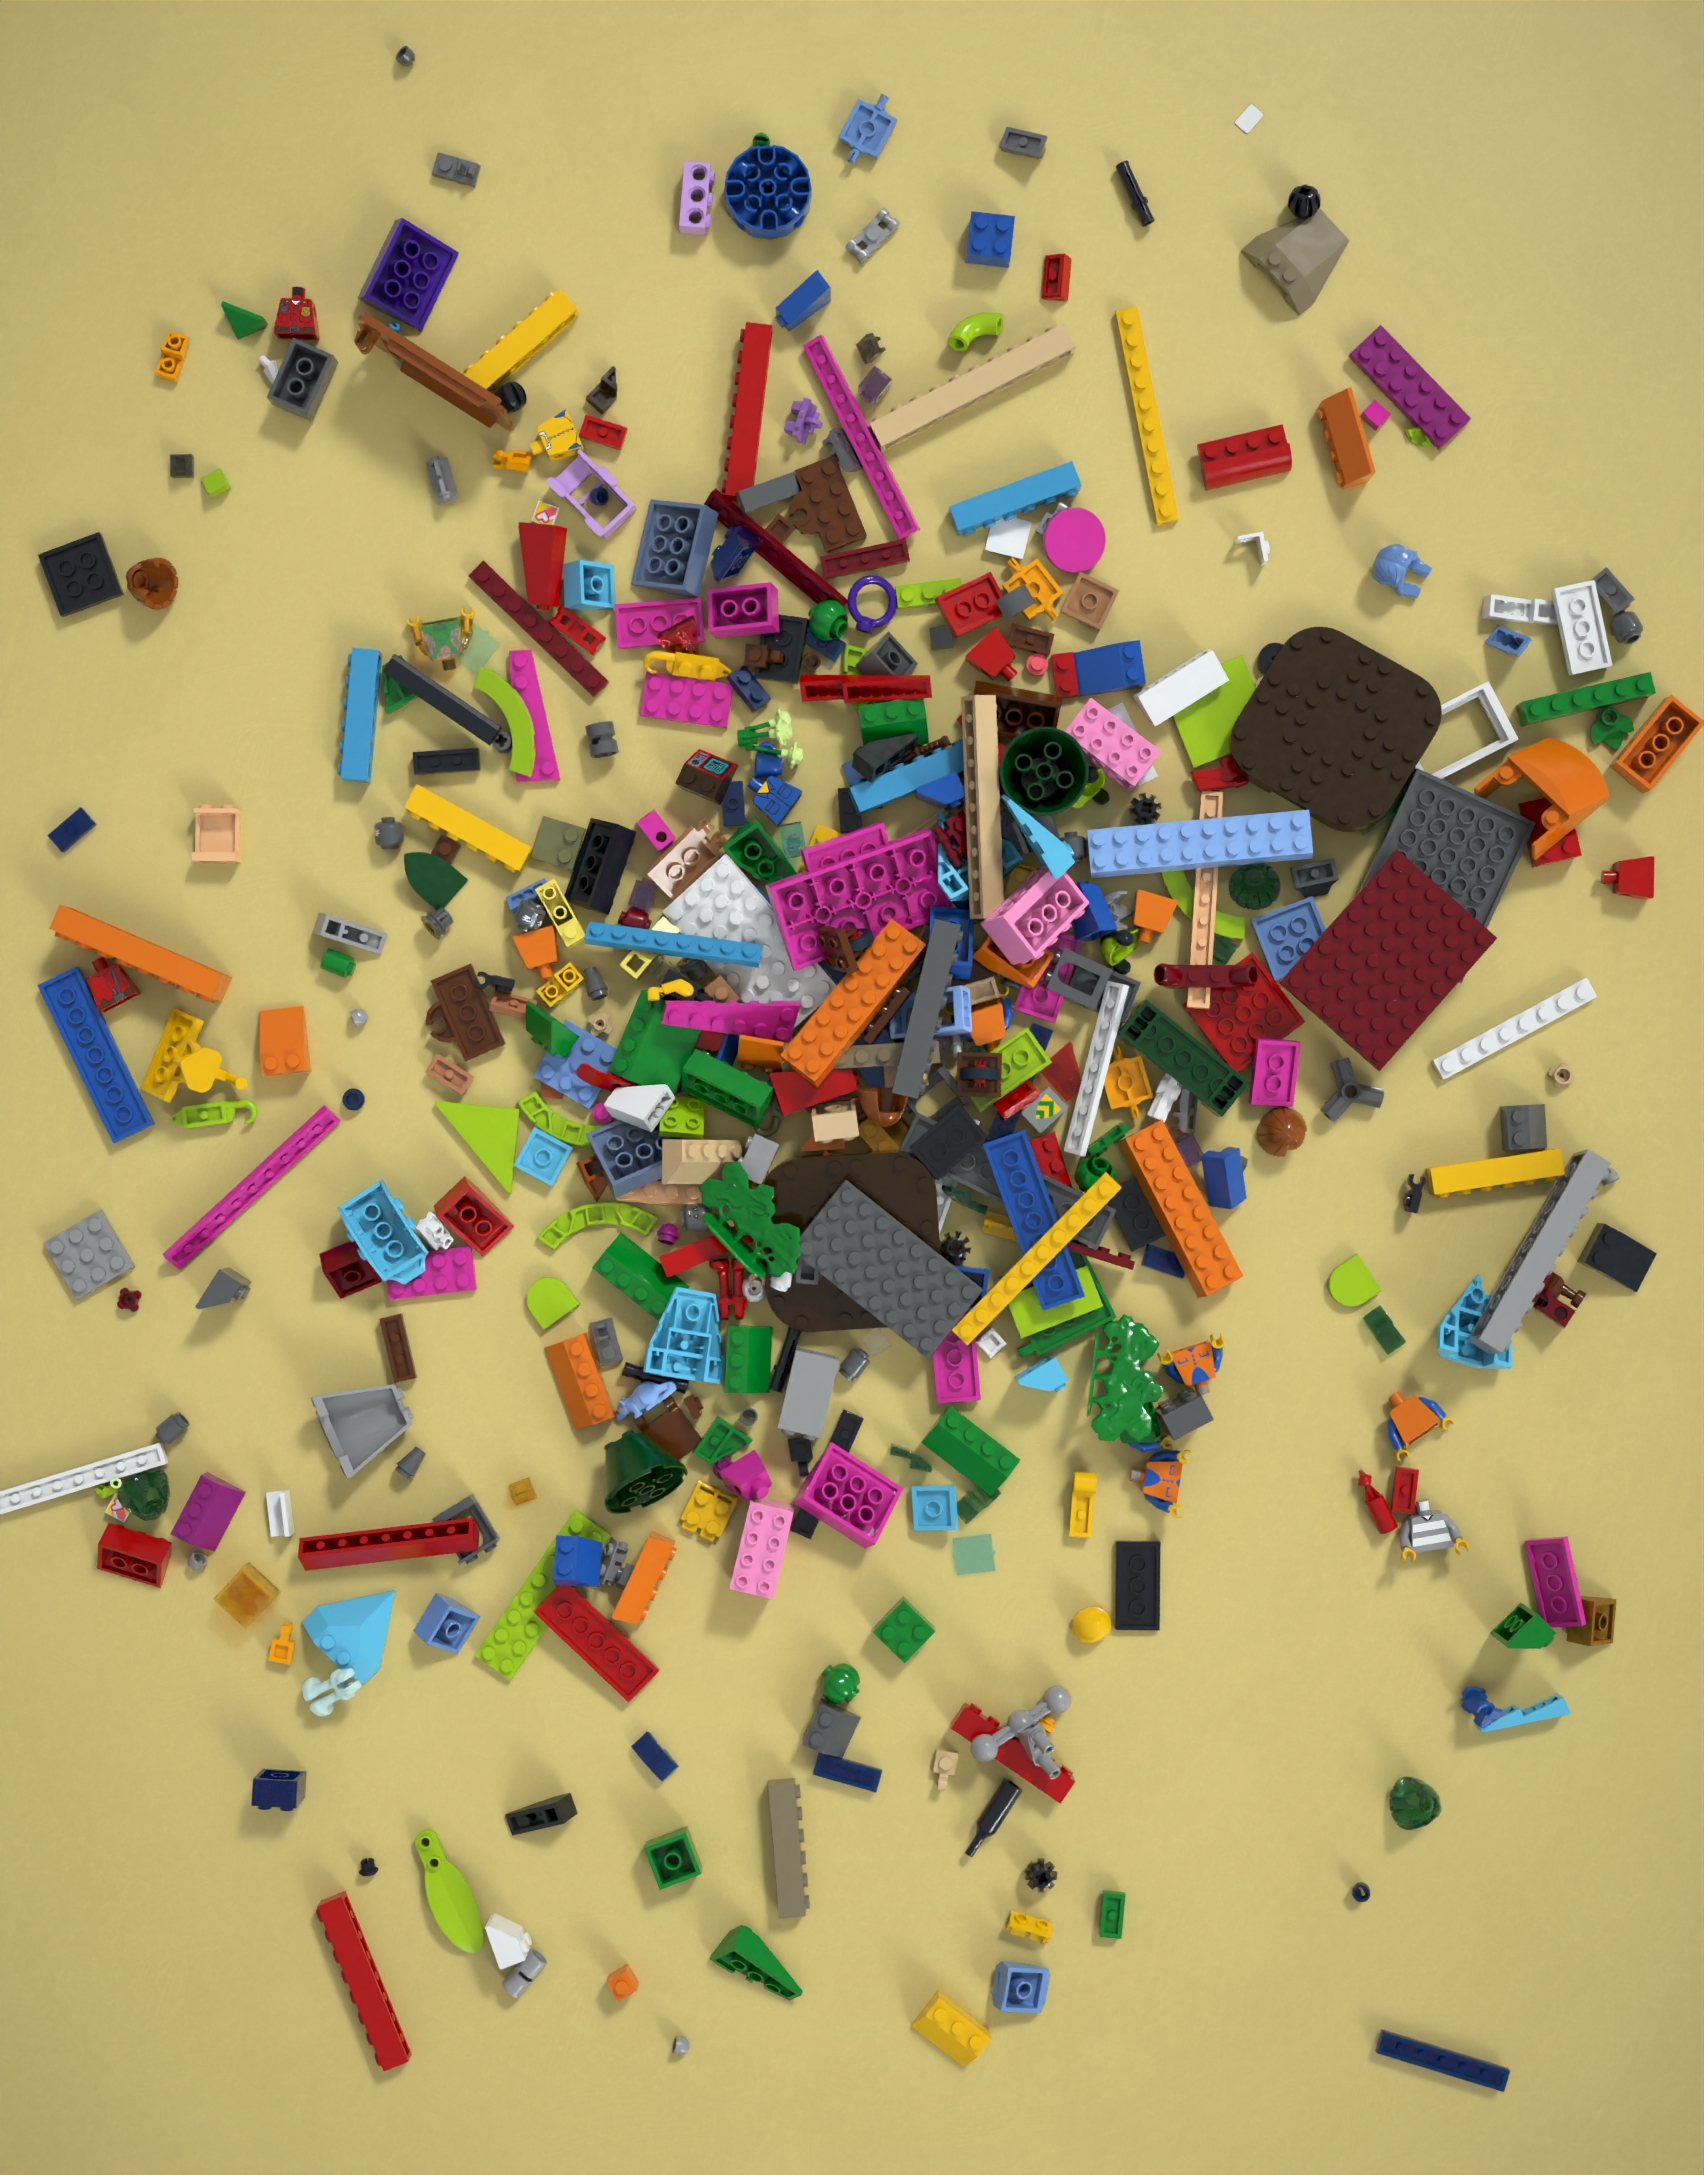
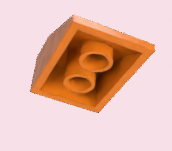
M986 933L973 953V958L987 969L1032 989L1054 957V954L1045 948L1043 950L1045 953L1035 961L1031 959L1025 964L1018 963L1012 965L988 933Z
M304 1006L260 1011V1062L262 1076L311 1071Z
M740 1035L737 1063H741V1068L754 1070L755 1066L764 1067L763 1072H776V1070L782 1069L783 1061L780 1055L785 1050L786 1044L781 1041Z

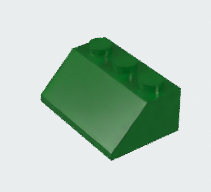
M924 698L858 706L863 746L870 741L913 733L918 735L916 746L929 744Z
M728 1325L724 1393H769L773 1327Z
M1520 1603L1490 1634L1509 1649H1541L1553 1641V1636L1556 1632L1536 1612Z

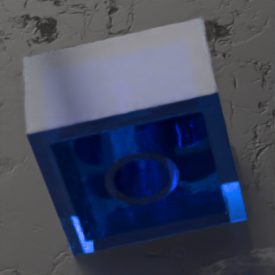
M262 1769L253 1778L251 1806H258L260 1810H269L272 1807H280L281 1811L294 1810L305 1798L307 1771Z

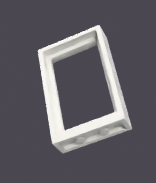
M1489 681L1442 704L1441 710L1443 715L1478 697L1500 740L1431 775L1443 779L1519 740ZM1418 762L1415 768L1423 770L1420 762Z

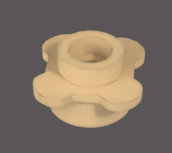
M603 1012L601 1015L589 1016L588 1021L592 1026V1035L598 1036L599 1033L605 1032L608 1034L612 1031V1026L609 1023L610 1015Z
M1562 1063L1558 1068H1551L1548 1072L1549 1076L1553 1078L1554 1087L1562 1088L1564 1084L1574 1081V1076L1567 1063Z

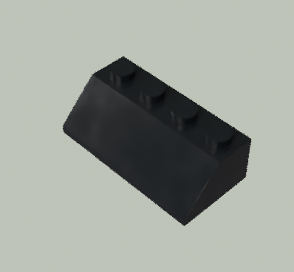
M594 818L590 819L565 893V898L569 903L609 915L637 832L616 823Z

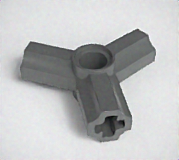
M1349 1057L1330 1063L1338 1090L1320 1109L1328 1119L1335 1122L1353 1102L1376 1108L1381 1107L1384 1089L1357 1084ZM1348 1085L1354 1089V1095L1351 1098H1348L1344 1092Z

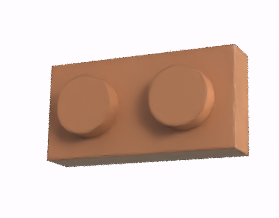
M495 991L490 1002L489 1011L526 1020V1003L529 1000L537 1006L538 1001Z
M438 1053L425 1071L461 1095L465 1094L475 1076Z

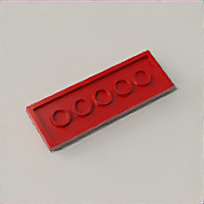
M557 1586L534 1609V1613L628 1702L660 1671L641 1650L573 1586Z

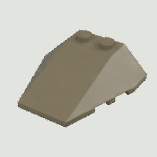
M1318 209L1317 213L1312 217L1305 219L1299 217L1258 235L1241 250V253L1254 267L1260 264L1286 292L1287 295L1284 300L1300 315L1315 302L1349 240L1321 209Z

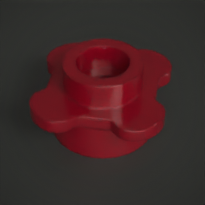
M122 1288L119 1301L117 1302L118 1308L130 1309L132 1312L139 1309L138 1301L142 1296L141 1292Z

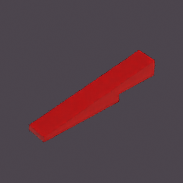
M801 675L799 682L802 702L844 700V703L932 698L930 675Z
M732 1226V1228L736 1231V1233H738V1232H737V1229L735 1228V1226ZM713 1234L660 1256L659 1259L666 1276L670 1277L730 1251ZM749 1235L741 1237L747 1244L754 1242Z

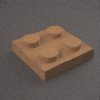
M1080 572L1061 609V613L1100 631L1119 590Z

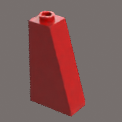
M519 522L518 527L528 603L537 605L536 609L549 611L550 607H559L567 528L556 525Z
M850 1068L832 1069L818 1088L796 1071L771 1072L767 1074L782 1116L858 1090L857 1084H860L856 1071L852 1072Z

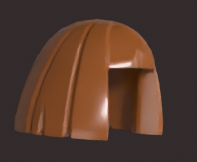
M163 558L143 560L127 571V588L132 596L142 605L155 610L164 609L171 604L170 601H173L172 598L177 593L178 577L176 576V569L174 566H171L172 563Z
M893 1088L858 1089L859 1101L867 1117L874 1124L885 1127L894 1125L899 1121L906 1108L908 1096L892 1093Z
M1278 1107L1270 1110V1112L1263 1116L1257 1128L1259 1145L1270 1155L1285 1157L1288 1150H1295L1303 1144L1305 1132L1307 1131L1305 1119H1303V1116L1298 1111L1289 1107Z

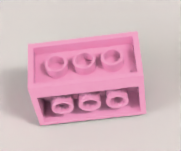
M1092 698L1088 700L1065 730L1066 733L1071 735L1081 745L1088 763L1103 769L1102 771L1109 779L1128 793H1130L1161 752Z
M1045 866L1035 870L980 925L1012 965L1018 963L1025 964L1031 959L1034 961L1039 959L1045 953L1043 950L1047 946L1053 945L1058 940L1057 936L1072 926L1070 922L1085 913L1084 908L1089 904V901L1066 872L1056 880Z
M758 1496L751 1499L730 1589L773 1599L795 1505L768 1498H759Z

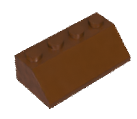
M976 681L973 695H996L997 736L1014 739L1019 734L1036 727L1057 728L1062 696Z

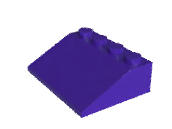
M404 218L397 219L393 223L359 293L358 299L374 309L422 331L459 252Z

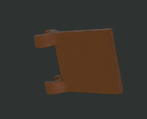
M669 1395L663 1400V1403L669 1410L649 1424L643 1415L637 1419L634 1418V1423L642 1433L679 1460L697 1446L701 1436L679 1408L674 1398Z

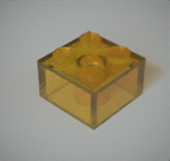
M249 1562L237 1572L213 1599L246 1629L273 1602L281 1591Z

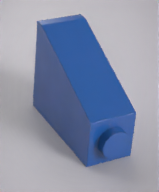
M818 270L776 307V321L782 328L786 327L789 332L831 301V287Z
M1089 881L1077 882L1076 886L1089 901V904L1084 908L1085 913L1082 916L1072 920L1075 941L1096 940L1117 930V925L1099 885L1089 884Z

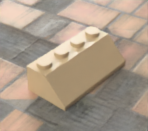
M662 1139V1184H703L707 1178L722 1181L723 1165L725 1163L732 1164L733 1162H738L740 1156H742V1140Z

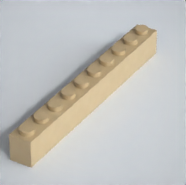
M1064 323L1060 326H1057V324L1050 326L1045 330L1046 333L1040 336L1036 334L1026 340L1027 343L1021 346L1018 344L1013 345L1007 349V353L1001 356L999 354L992 356L987 360L988 363L982 366L977 364L962 376L960 374L953 376L949 379V383L943 386L938 384L929 390L930 392L924 396L922 394L914 396L910 399V403L904 406L899 404L893 407L891 413L885 416L880 414L871 420L872 422L869 423V427L881 451H885L1073 354L1076 346Z
M971 695L961 697L970 919H986L1004 901L996 695Z

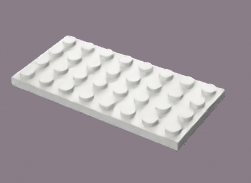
M727 854L723 855L662 911L671 923L680 930L681 934L763 945L759 968L704 961L716 975L720 974L744 1003H750V1001H759V1003L798 1001L800 1009L794 1028L821 1006L838 985L820 962L796 971L792 969L772 906Z

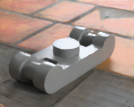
M883 208L845 248L850 253L853 252L857 256L856 259L862 264L899 227L900 222L896 218H891L889 212ZM882 222L887 225L884 230L879 226ZM863 243L867 248L862 250L859 245Z

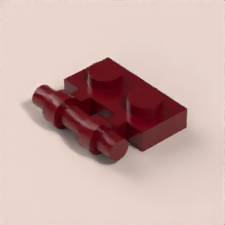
M960 811L943 822L947 829L945 832L940 825L932 829L937 836L935 837L938 844L941 843L947 853L945 855L948 861L951 860L954 867L962 863L958 856L959 854L963 856L964 860L968 859L966 815L964 811ZM950 836L957 846L955 849L948 839Z

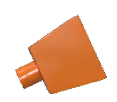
M1138 889L1135 893L1132 926L1141 929L1137 941L1150 944L1153 933L1163 934L1178 901Z
M552 925L513 936V940L527 969L533 970L537 968L540 980L553 977L550 964L559 962L556 928Z

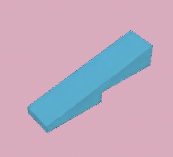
M1555 1694L1522 1711L1514 1704L1503 1709L1504 1714L1502 1717L1495 1718L1490 1726L1486 1725L1485 1728H1481L1476 1724V1727L1483 1733L1569 1715L1571 1713L1564 1698L1559 1694Z

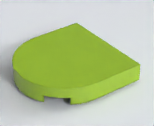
M1358 1254L1353 1255L1338 1265L1332 1271L1329 1279V1292L1338 1303L1345 1306L1361 1305L1382 1291Z
M553 1277L539 1279L533 1283L527 1294L528 1308L543 1330L580 1304L563 1281Z

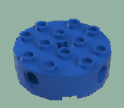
M759 145L748 148L735 158L726 173L724 193L729 215L741 230L753 237L775 239L787 236L801 226L810 210L812 187L808 169L798 155L783 146L766 145L760 147Z

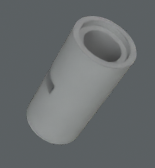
M531 1948L526 1960L518 1963L502 1982L503 1988L511 1996L519 1998L547 1964L545 1957L537 1950Z

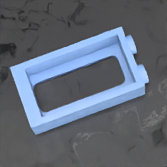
M961 985L946 987L944 995L948 996L946 1004L954 1003L955 1023L940 1025L939 1031L935 1030L933 1038L972 1033L970 989ZM916 992L909 996L890 1021L888 1030L892 1040L900 1043L904 1042L908 1028L907 1012L913 1007ZM892 998L889 999L888 1006L893 1001Z

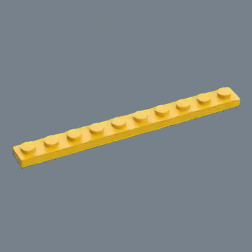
M1131 307L1116 310L1115 316L1156 525L1175 522L1179 520L1138 308Z
M1105 1172L952 1328V1331L968 1346L1108 1203L1122 1186Z

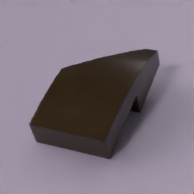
M614 366L607 371L601 378V382L586 396V401L601 414L617 399L616 368Z

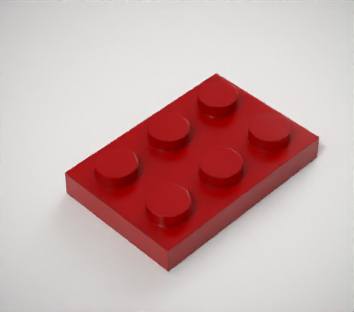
M991 572L934 599L954 639L1003 616L995 602L1003 597V594Z

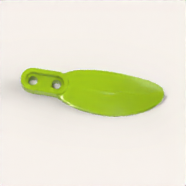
M423 1830L417 1835L415 1845L425 1867V1889L433 1916L443 1933L455 1946L468 1953L478 1952L483 1946L484 1931L479 1909L471 1889L459 1870L447 1860L437 1834L433 1830ZM423 1838L429 1839L430 1844L428 1846L423 1844ZM437 1859L438 1866H433L431 1860Z

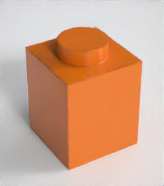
M628 1963L609 1974L607 1979V1985L618 2002L637 1991L639 1984Z

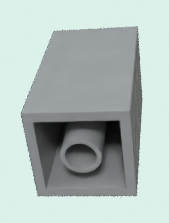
M801 1347L796 1348L778 1423V1428L782 1429V1433L794 1435L795 1432L801 1433L803 1438L809 1440H816V1437L821 1438L839 1363V1356Z

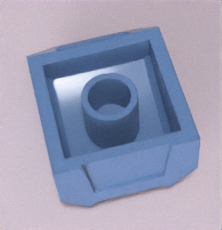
M1001 1961L996 1966L993 1991L991 1992L993 2005L1004 2012L1041 2013L1047 1996L1050 1979L1049 1969L1030 1964Z

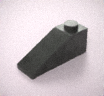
M913 733L870 741L863 747L860 746L855 750L852 768L869 782H872L915 751L918 735Z
M571 1793L509 1812L505 1816L513 1836L564 1824L578 1813Z

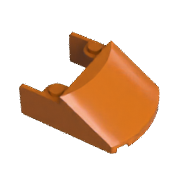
M1546 738L1507 756L1508 760L1474 788L1475 795L1486 799L1501 785L1511 786L1521 777H1524L1552 804L1541 817L1542 825L1547 832L1532 844V858L1534 860H1537L1609 800L1606 782L1595 764L1575 747L1552 738Z

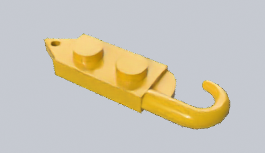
M652 651L643 660L645 669L653 674H656L657 671L651 668L649 664L654 659L666 661L668 672L676 676L716 681V678L731 674V670L719 662V658L681 652Z

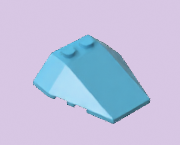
M1005 794L1001 795L1002 800L1017 822L1020 831L1029 842L1028 844L1041 866H1046L1054 879L1060 878L1075 863L1072 858L1075 853L1065 840L1061 842Z
M675 1287L646 1349L643 1372L690 1381L723 1384L726 1362L721 1349V1342L723 1341L722 1335H719L718 1322L720 1320L716 1294Z

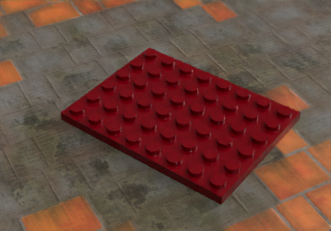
M1396 850L1281 979L1279 984L1375 1069L1380 1071L1494 943L1497 937L1401 852Z

